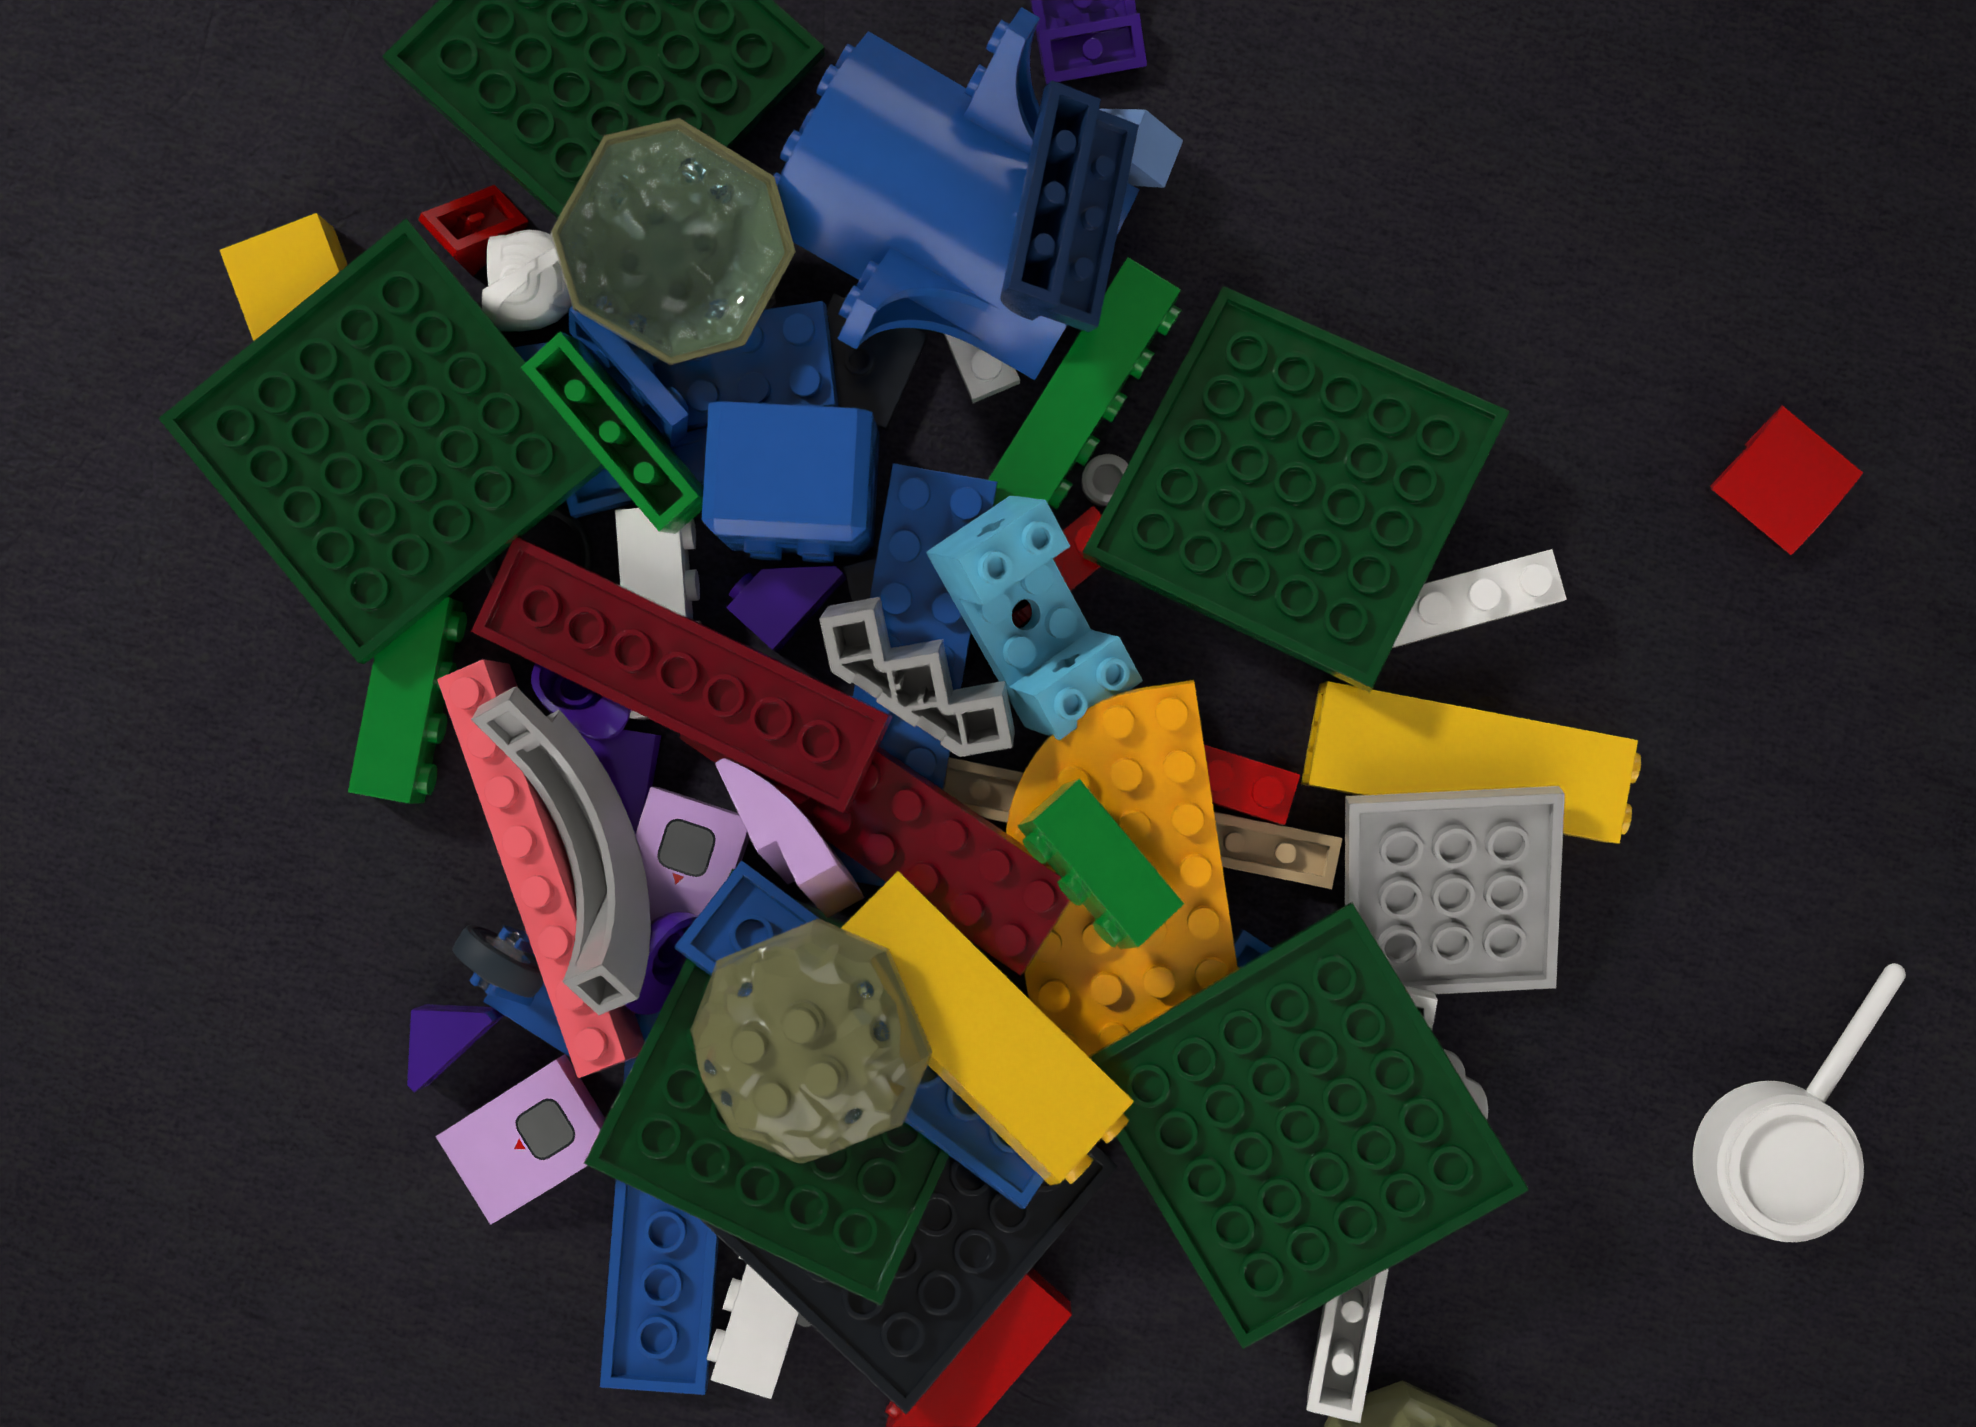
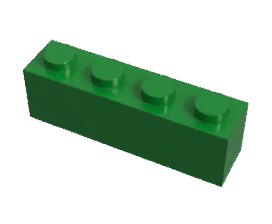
M559 332L521 366L522 370L659 532L676 534L702 511L703 485L579 339Z
M450 597L445 598L374 656L348 788L349 793L417 804L425 803L426 795H431L437 780V766L432 764L436 744H441L447 728V715L442 713L444 698L437 679L457 671V665L452 662L455 643L462 641L466 630L467 615L465 612H462L463 602Z

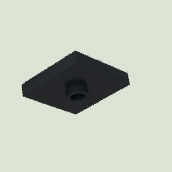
M833 294L827 308L839 408H857L873 412L877 427L887 431L928 340V335L914 328L889 329L868 337L857 349H854L837 339L847 319L839 315L845 299Z

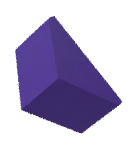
M425 1004L412 1009L407 1085L414 1093L430 1085L505 1015L492 1007Z

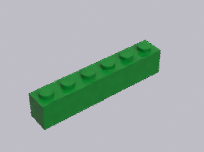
M1128 257L1105 293L1098 328L1090 332L1084 330L1080 332L988 480L998 482L994 506L1011 495L1043 499L1056 510L1060 507L1073 485L1072 482L1066 479L1076 462L1085 466L1100 442V439L1093 436L1103 418L1110 423L1113 422L1128 397L1120 391L1130 375L1138 380L1140 379L1155 354L1148 349L1155 335L1159 332L1167 336L1179 317L1182 309L1175 306L1181 289Z

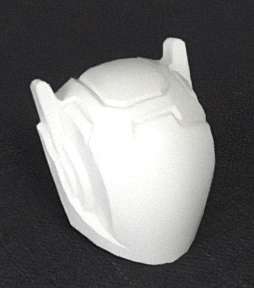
M523 230L489 238L487 245L488 287L482 290V310L500 331L522 332L537 330L558 322L569 311L572 303L551 235L538 230Z

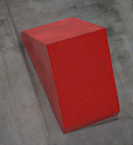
M496 185L424 211L418 219L472 276L487 264V245L490 237L523 231L529 222Z

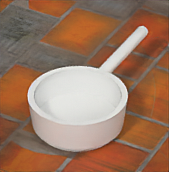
M1892 963L1884 968L1806 1090L1793 1084L1779 1081H1759L1745 1084L1721 1097L1704 1116L1696 1133L1693 1146L1694 1175L1699 1190L1707 1204L1729 1225L1743 1232L1776 1241L1802 1242L1815 1239L1830 1232L1853 1209L1863 1184L1864 1162L1861 1147L1850 1125L1825 1102L1904 981L1906 973L1901 965Z

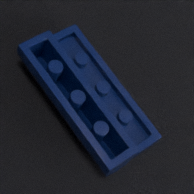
M1052 80L1043 90L1000 300L1010 311L1028 320L1033 321L1039 316H1043L1090 332L1099 326L1139 125L1099 110L1101 99Z

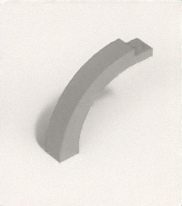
M515 686L478 706L471 720L524 773L540 795L556 824L571 867L577 914L573 952L562 982L595 1013L601 1015L637 1000L646 974L651 923L649 894L641 852L632 824L617 790L596 754L579 731L560 710L545 716Z

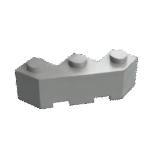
M880 597L831 605L826 608L820 617V623L831 672L849 684L853 682L877 699L876 702L913 727L917 725L941 741L940 745L958 757L1013 747L1015 729L1005 681L953 690L943 639L891 648Z

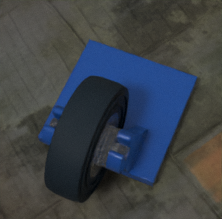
M468 925L456 940L453 953L462 963L474 971L469 980L470 983L474 986L479 985L480 988L486 990L485 993L488 995L483 1002L570 1057L526 931L516 930L504 925L500 933L497 934L483 927Z

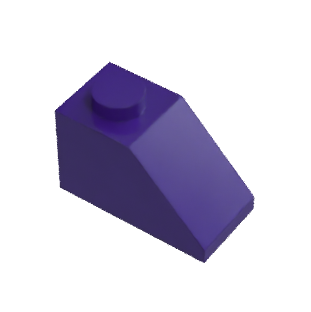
M836 566L761 569L755 577L749 572L730 591L729 596L733 601L726 608L769 648L779 653L846 580V576Z

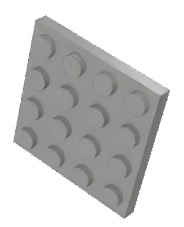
M1559 786L1345 796V905L1350 902L1354 903L1404 986L1433 991L1435 994L1556 988L1565 793Z

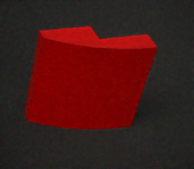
M1782 405L1745 444V450L1710 487L1786 552L1792 555L1840 503L1863 472Z

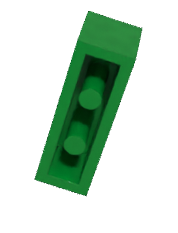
M1080 779L1063 784L1017 825L1026 836L1023 839V844L1028 852L1040 863L1046 864L1048 862L1054 871L1062 877L1058 881L1062 892L1074 904L1078 906L1083 904L1096 919L1093 922L1095 931L1112 947L1118 945L1120 949L1138 948L1184 905L1182 900Z

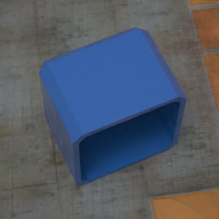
M726 401L709 403L702 521L732 551L750 553V558L781 560L782 553L801 555L802 561L833 563L834 556L861 557L874 546L880 434L873 412L857 408Z

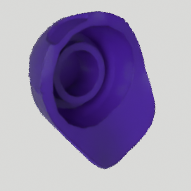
M535 663L531 675L532 688L541 703L551 714L560 710L579 733L589 739H610L617 736L624 729L629 720L630 709Z
M673 912L650 922V948L646 974L639 998L625 1004L629 1010L642 1015H651L661 1011L687 959L675 949V945L698 917L697 915L687 912Z

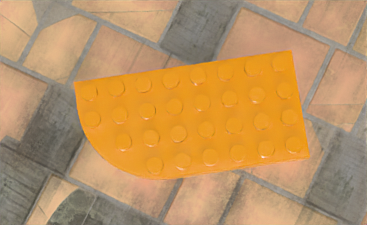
M1194 680L1120 692L1087 708L1083 717L1077 720V728L1061 740L1056 739L1054 735L1048 736L1038 748L1025 768L1009 810L1006 833L1023 844V839L1026 836L1017 825L1063 784L1080 779L1184 903L1178 911L1138 948L1120 949L1118 945L1116 947L1110 946L1098 935L1093 927V922L1096 919L1083 904L1078 906L1071 901L1024 972L1028 998L1087 1056L1238 969Z

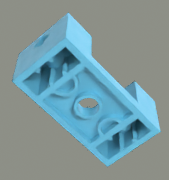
M1010 495L928 550L926 554L998 681H1005L1008 698L1024 727L1047 736L1054 735L1056 739L1061 740L1077 728V720L1083 717L1087 708L1120 692L1129 691L1143 680L1120 637L1091 630L1058 570L1053 558L1069 548L1070 544L1046 500ZM1026 599L1031 605L1032 616L1025 626L1017 628L1012 621V610L1017 602Z

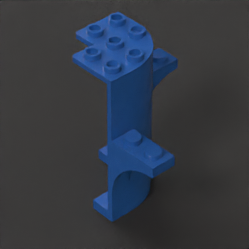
M1021 7L1010 24L1003 20L999 22L986 47V50L994 54L989 66L985 68L979 64L967 88L868 31L856 47L849 43L846 45L836 66L831 64L828 67L816 91V94L822 96L816 108H812L809 111L799 132L794 130L789 136L780 155V159L785 161L786 164L781 174L776 172L774 177L793 243L859 280L857 286H853L839 311V315L847 320L837 338L854 349H857L868 337L889 329L920 328L932 330L963 340L1035 380L1065 330L1066 324L1043 316H1039L1033 321L1023 318L1006 308L1000 300L1040 109L1035 97L1030 74L1031 44L1040 18ZM1127 183L1118 232L1139 192L1138 188Z

